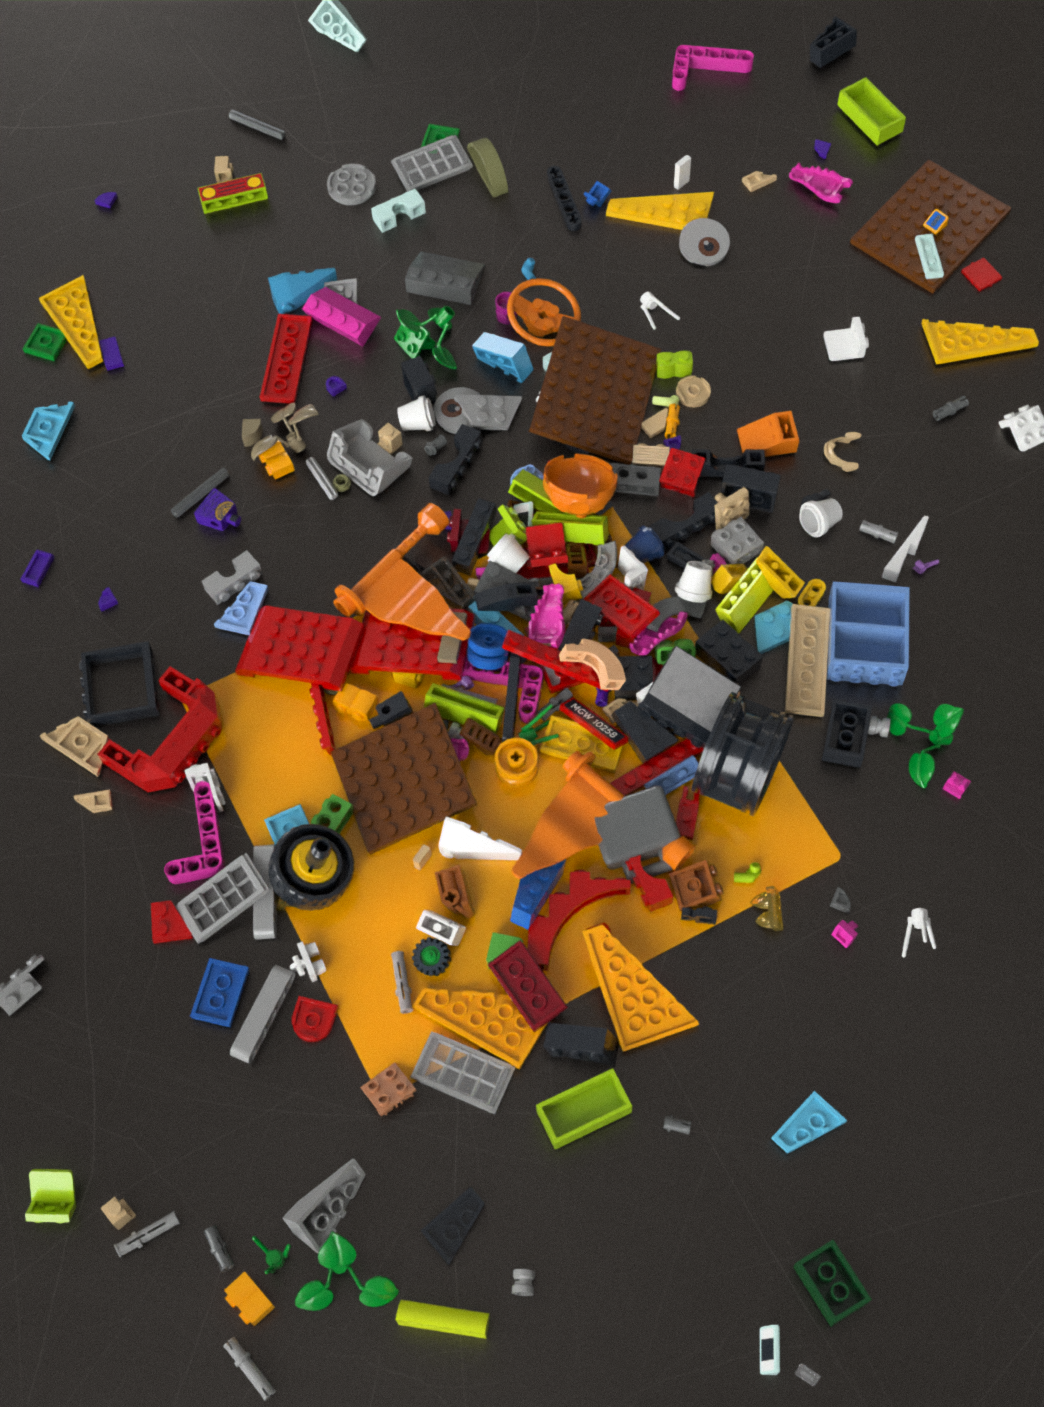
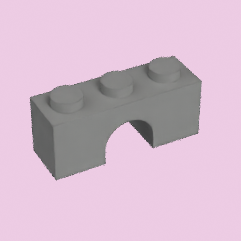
M247 550L232 560L236 570L234 575L223 577L216 571L202 580L205 591L217 605L227 601L231 595L241 591L250 581H255L262 575L260 564Z

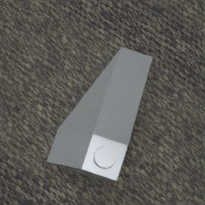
M352 1158L301 1198L285 1214L283 1220L299 1239L316 1253H319L332 1231L337 1232L335 1229L340 1219L344 1218L347 1213L345 1209L350 1199L355 1197L366 1174L357 1161Z

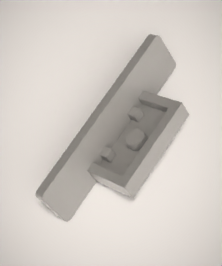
M41 954L38 957L36 955L32 956L26 962L27 966L23 970L17 969L10 975V981L6 984L3 982L0 984V1006L9 1016L42 989L29 973L45 959Z

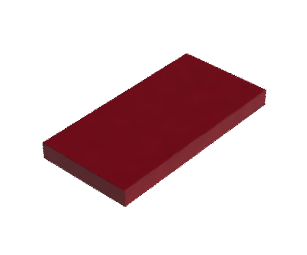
M521 940L487 964L533 1032L539 1030L568 1008Z

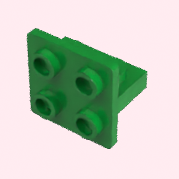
M401 324L394 336V340L411 358L418 357L422 349H433L436 342L429 336L430 332L425 326L420 327L421 331L419 333H413Z

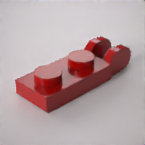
M684 786L682 798L679 801L676 825L680 836L693 840L700 802L698 801L700 790L694 793V800L686 799L689 791L688 786Z

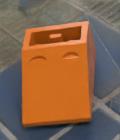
M792 411L773 413L737 429L742 453L746 449H764L765 457L797 452L799 437Z

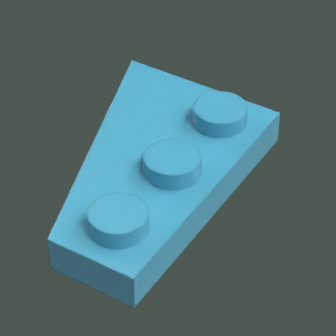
M814 1091L771 1139L788 1154L841 1126L847 1120Z

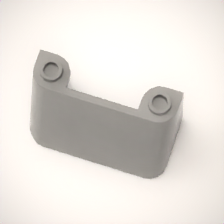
M360 419L333 431L327 451V458L334 467L368 494L375 496L385 490L410 467L413 458L405 452L397 453L394 458L372 440V427L365 420Z

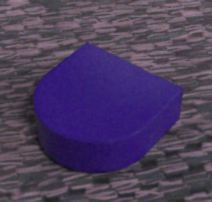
M332 376L326 381V389L333 397L347 388L346 383L340 377Z

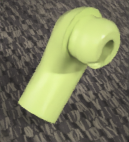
M676 395L671 397L654 396L652 403L653 405L669 407L670 404H676V407L677 404L679 405L680 400Z

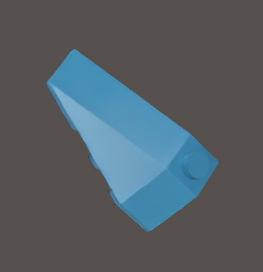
M335 268L316 269L312 273L299 271V274H290V272H285L269 277L271 294L278 313L284 314L296 310L307 302L311 294L324 288V282L337 281Z

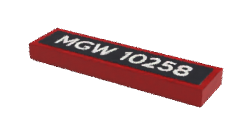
M572 697L560 704V711L613 750L628 742V736L576 698Z

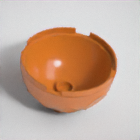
M575 454L574 458L564 459V455L553 458L546 464L543 486L553 505L561 512L576 515L578 518H585L588 514L596 513L603 509L611 500L616 490L618 476L617 473L614 474L612 471L613 467L600 458L585 454Z

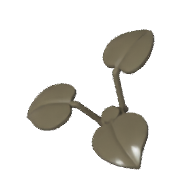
M292 402L285 408L277 411L272 416L271 421L276 423L283 419L290 431L286 436L287 441H284L277 435L264 437L254 445L251 451L253 461L258 455L271 448L277 440L287 448L290 446L294 453L301 452L306 447V444L299 434L296 423L319 415L312 404H308L295 412L297 406ZM294 413V416L287 421L286 417Z

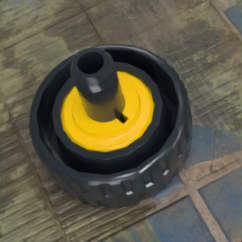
M303 824L294 827L278 840L272 851L268 864L271 886H273L276 894L292 907L308 911L329 907L342 897L351 883L355 869L353 852L347 841L339 833L324 825Z

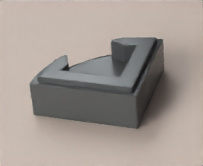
M837 887L830 907L849 914L851 909L850 900L846 892L842 888Z

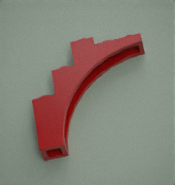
M581 869L570 872V894L563 892L549 894V917L537 915L528 930V950L543 971H548L554 942L562 928L575 914L598 900L613 896L630 895L631 881L625 878L606 880L603 877H597L593 880L590 879V872Z

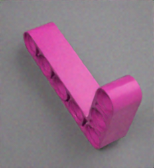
M680 45L677 47L675 54L672 87L678 91L686 88L689 68L748 73L753 69L754 54L748 50Z
M466 659L463 676L470 677L472 681L507 686L510 662L496 670L482 669L476 671L477 667L473 666ZM521 664L519 688L523 689L519 703V718L523 723L528 724L537 716L543 687V671L537 666ZM526 710L532 711L531 713H524Z
M206 781L198 782L194 787L203 854L168 862L164 867V872L172 884H182L211 878L225 868L217 807L210 784ZM208 791L206 795H201L202 792ZM205 809H211L209 812L203 813ZM213 826V829L206 831L207 827ZM211 844H216L214 848L208 849ZM219 862L217 866L210 867L212 863ZM194 866H199L197 870L191 871ZM174 870H179L176 875H171Z

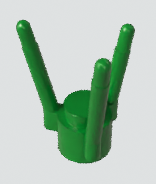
M550 704L530 723L521 728L522 731L518 733L519 737L531 742L533 746L558 738L559 734L535 740L538 737L536 732L546 727L550 719L534 729L532 727L553 705Z
M256 1236L252 1237L253 1241L267 1254L266 1262L270 1268L265 1270V1274L275 1273L276 1269L284 1265L285 1258L289 1257L288 1253L291 1245L287 1244L284 1252L278 1249L269 1250Z

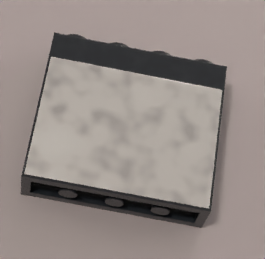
M675 646L669 652L667 660L638 707L644 715L654 717L660 725L670 727L676 735L682 738L686 737L695 747L705 748L727 697L731 692L738 694L741 686L680 647Z

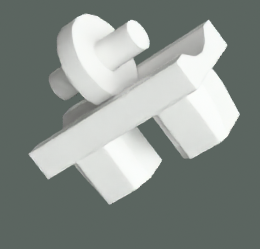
M302 941L297 943L302 960L299 959L298 955L293 956L294 963L290 965V969L292 972L298 971L299 976H303L305 974L304 968L306 967L313 983L318 980V975L326 972V968L322 959L313 963L310 961L311 957L319 955L316 943L304 945Z

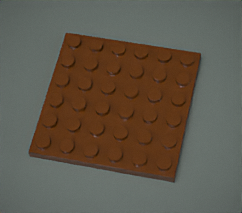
M436 703L331 752L349 803L353 805L354 817L367 852L370 855L444 821L446 817L451 818L477 806Z

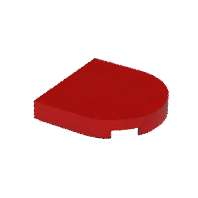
M298 996L291 1020L294 1032L300 1039L307 1042H317L324 1039L333 1028L339 1006Z

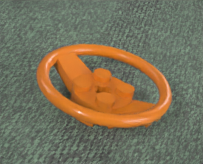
M536 278L524 281L509 296L507 303L509 321L521 337L533 344L554 346L556 339H541L535 336L544 337V335L558 332L563 316L581 322V311L576 298L566 287L553 280ZM536 285L552 287L564 294L574 310V317L559 314V307L549 301L536 298L533 302H530L521 297L519 293L528 287ZM514 311L523 319L531 334L519 325Z

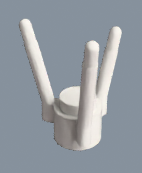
M645 292L641 296V308L644 310L654 330L656 326L648 309L652 310L657 305L677 320H680L678 315L667 308L651 292Z
M916 908L911 911L912 917H908L902 957H905L907 953L912 925L922 930L923 942L925 943L927 942V927L932 948L936 949L927 909Z

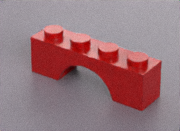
M641 855L625 861L628 870H633L636 877L632 878L635 888L640 889L642 893L640 898L644 907L647 906L649 911L652 912L672 904L673 895L666 880L648 875L642 868Z

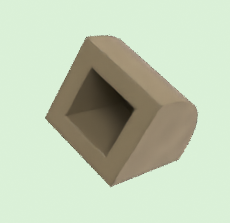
M243 419L242 440L244 447L252 446L262 437L263 427L261 419Z

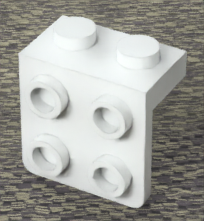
M853 317L851 328L824 332L823 337L829 360L838 361L864 357L866 348L869 347L868 337L864 335L865 326L864 323H861L860 317Z
M1025 405L1019 408V412L1008 413L1004 415L1003 420L999 421L1001 428L1010 426L1018 448L1022 452L1044 442V417L1039 405L1032 407Z
M208 763L192 765L189 769H186L185 774L193 792L198 782H208L219 812L224 811L222 805H225V800L221 793L219 780L214 768L210 769Z

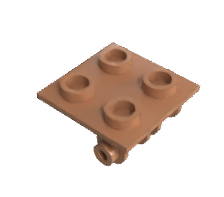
M393 1063L360 1087L375 1106L380 1116L388 1115L387 1113L394 1109L393 1106L397 1108L399 1102L403 1104L402 1100L405 1101L409 1097H413V1093L416 1092L415 1087L396 1063Z

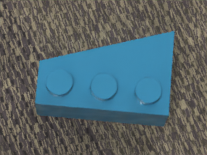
M484 332L472 345L477 359L493 368L500 367L505 370L504 374L516 376L518 378L517 381L523 383L534 370L526 347L521 342Z

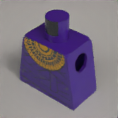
M215 488L212 489L194 512L197 523L220 531H224L229 524L237 527L241 522V517L237 515L235 503Z

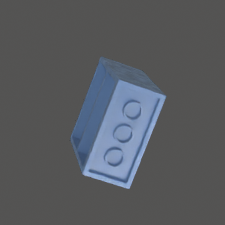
M833 581L828 599L830 622L826 679L834 682H866L872 685H903L909 668V587Z

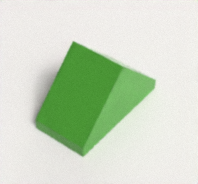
M493 932L486 958L487 964L519 940L522 942L523 940L519 937Z

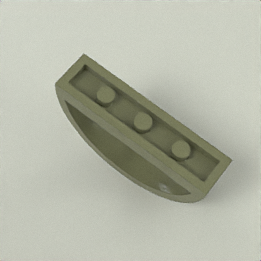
M484 137L470 142L467 146V153L493 198L508 193L505 172L491 141Z

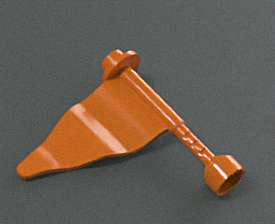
M428 503L418 513L419 526L401 544L383 557L351 590L343 585L337 586L335 588L337 598L333 603L337 610L346 617H350L353 613L362 616L367 610L379 620L387 623L403 624L424 633L446 635L464 641L470 637V629L451 611L440 592L403 560V556L426 534L439 535L449 525L447 515L437 505Z
M575 751L564 763L563 769L568 773L565 779L567 783L539 819L528 845L511 870L514 877L518 879L524 878L536 870L555 865L582 850L596 846L603 840L598 833L594 818L607 815L608 812L605 809V805L610 801H620L624 795L591 767L595 760V754L591 751L584 755L579 751ZM680 836V838L672 841L662 849V859L674 871H677L690 858L696 846L684 836Z

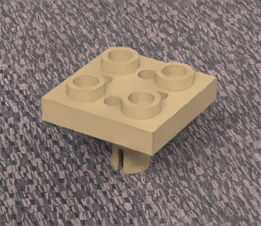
M744 487L729 497H725L723 493L715 496L714 499L717 501L715 505L716 530L726 527L732 520H737L740 517L746 519L749 516V492Z

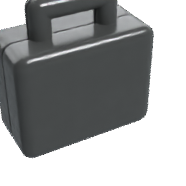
M656 785L624 796L620 801H610L605 805L608 814L603 817L594 818L598 833L603 839L598 845L607 868L614 870L622 867L626 879L630 880L631 884H634L632 878L636 876L633 870L629 871L625 861H628L629 858L641 855L640 860L644 861L659 856L660 861L642 867L652 877L672 870L662 859V849L672 841L680 838V833L664 789L661 786Z

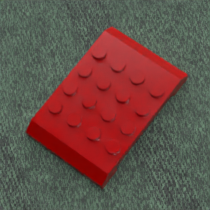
M264 606L259 609L235 672L237 675L255 678V675L320 684L324 689L342 692L365 627L363 623L353 618Z
M451 609L452 612L467 613L466 626L469 629L474 627L475 615L464 609ZM366 610L362 620L365 629L350 667L352 674L369 675L370 671L442 675L443 680L462 681L467 659L468 639L462 640L457 664L438 662L437 656L442 635L424 633L403 624L387 623L379 620Z

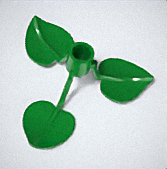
M449 306L431 308L428 310L430 318L422 323L418 322V319L412 312L405 309L396 310L400 323L413 333H419L421 331L420 327L430 321L436 322L443 331L438 340L437 347L432 349L433 355L443 366L457 369L452 354L445 347H441L446 330L452 328L451 319L455 316L452 308Z
M896 703L890 706L887 718H890L889 731L892 734L902 735L907 727L930 733L929 739L934 745L922 750L921 754L914 753L909 761V773L914 782L920 787L927 788V784L935 770V760L932 755L926 752L940 748L941 745L951 744L953 732L963 715V708L949 704L940 705L935 710L933 717L936 727L934 730L909 724L912 712L906 705Z
M332 1231L318 1253L320 1264L328 1268L327 1282L324 1285L321 1281L314 1280L305 1284L295 1298V1306L312 1311L326 1308L333 1299V1292L328 1289L332 1273L342 1274L346 1269L349 1270L357 1286L362 1290L359 1299L366 1306L379 1307L389 1303L398 1295L399 1289L396 1288L391 1279L384 1276L372 1277L363 1286L351 1266V1263L356 1258L354 1246L346 1238Z

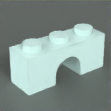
M416 189L405 192L371 208L373 221L382 233L397 226V214L404 213L411 219H414L426 213L425 201Z

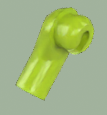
M757 862L751 863L750 868L745 873L734 872V882H754L761 874L760 864Z

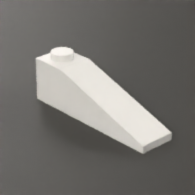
M446 817L444 820L439 841V851L446 858L518 860L522 854V849L501 839L494 841L486 832L481 831V833L470 830L471 825Z

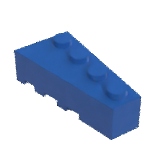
M566 859L555 865L536 870L520 879L510 922L529 930L549 898V894L552 893L562 877Z

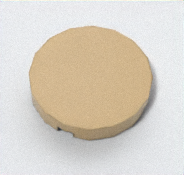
M691 375L684 377L678 382L676 396L679 397L681 404L695 408L704 405L710 399L711 387L704 378L701 377L700 379Z

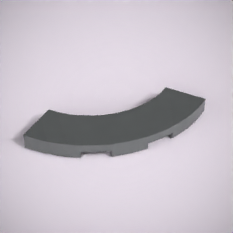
M679 596L663 599L653 605L659 610L660 615L646 628L657 632L664 621L673 615H679L681 611L688 613V616L701 618L706 602H691Z

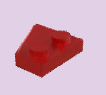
M171 900L151 903L152 941L154 944L193 938L192 933Z

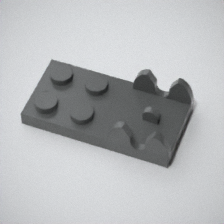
M490 560L473 593L477 594L493 587L519 582H534L535 587L542 586L539 579L532 578L528 580ZM516 606L514 611L509 612L529 622L531 614L535 613V606Z

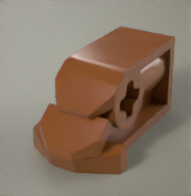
M456 865L434 872L440 898L445 907L456 915L460 914L467 919L471 918L475 914V909L472 905L465 873L461 866Z

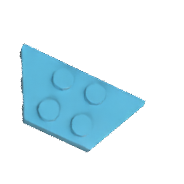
M68 402V405L59 407L55 404L48 407L35 408L22 434L23 440L47 460H51L75 408L74 402Z
M785 601L755 615L757 651L760 654L789 641L791 602Z

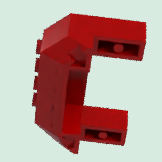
M171 666L158 681L164 692L187 705L189 711L154 754L150 757L139 749L135 754H132L110 739L97 754L104 765L146 792L174 788L178 783H181L186 776L185 770L189 769L192 765H196L198 758L208 750L210 743L220 735L223 728L220 705L215 693L200 679L196 678L193 681Z

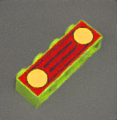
M262 173L197 188L204 214L268 199Z

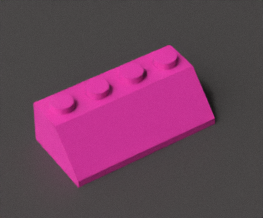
M327 287L311 294L302 308L315 321L361 346H364L381 319L375 313Z

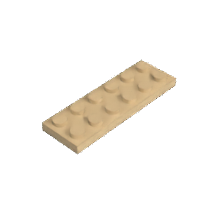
M792 604L785 713L824 716L830 608Z

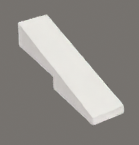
M924 515L884 568L882 578L893 582L897 581L907 553L915 556L927 525L928 516Z

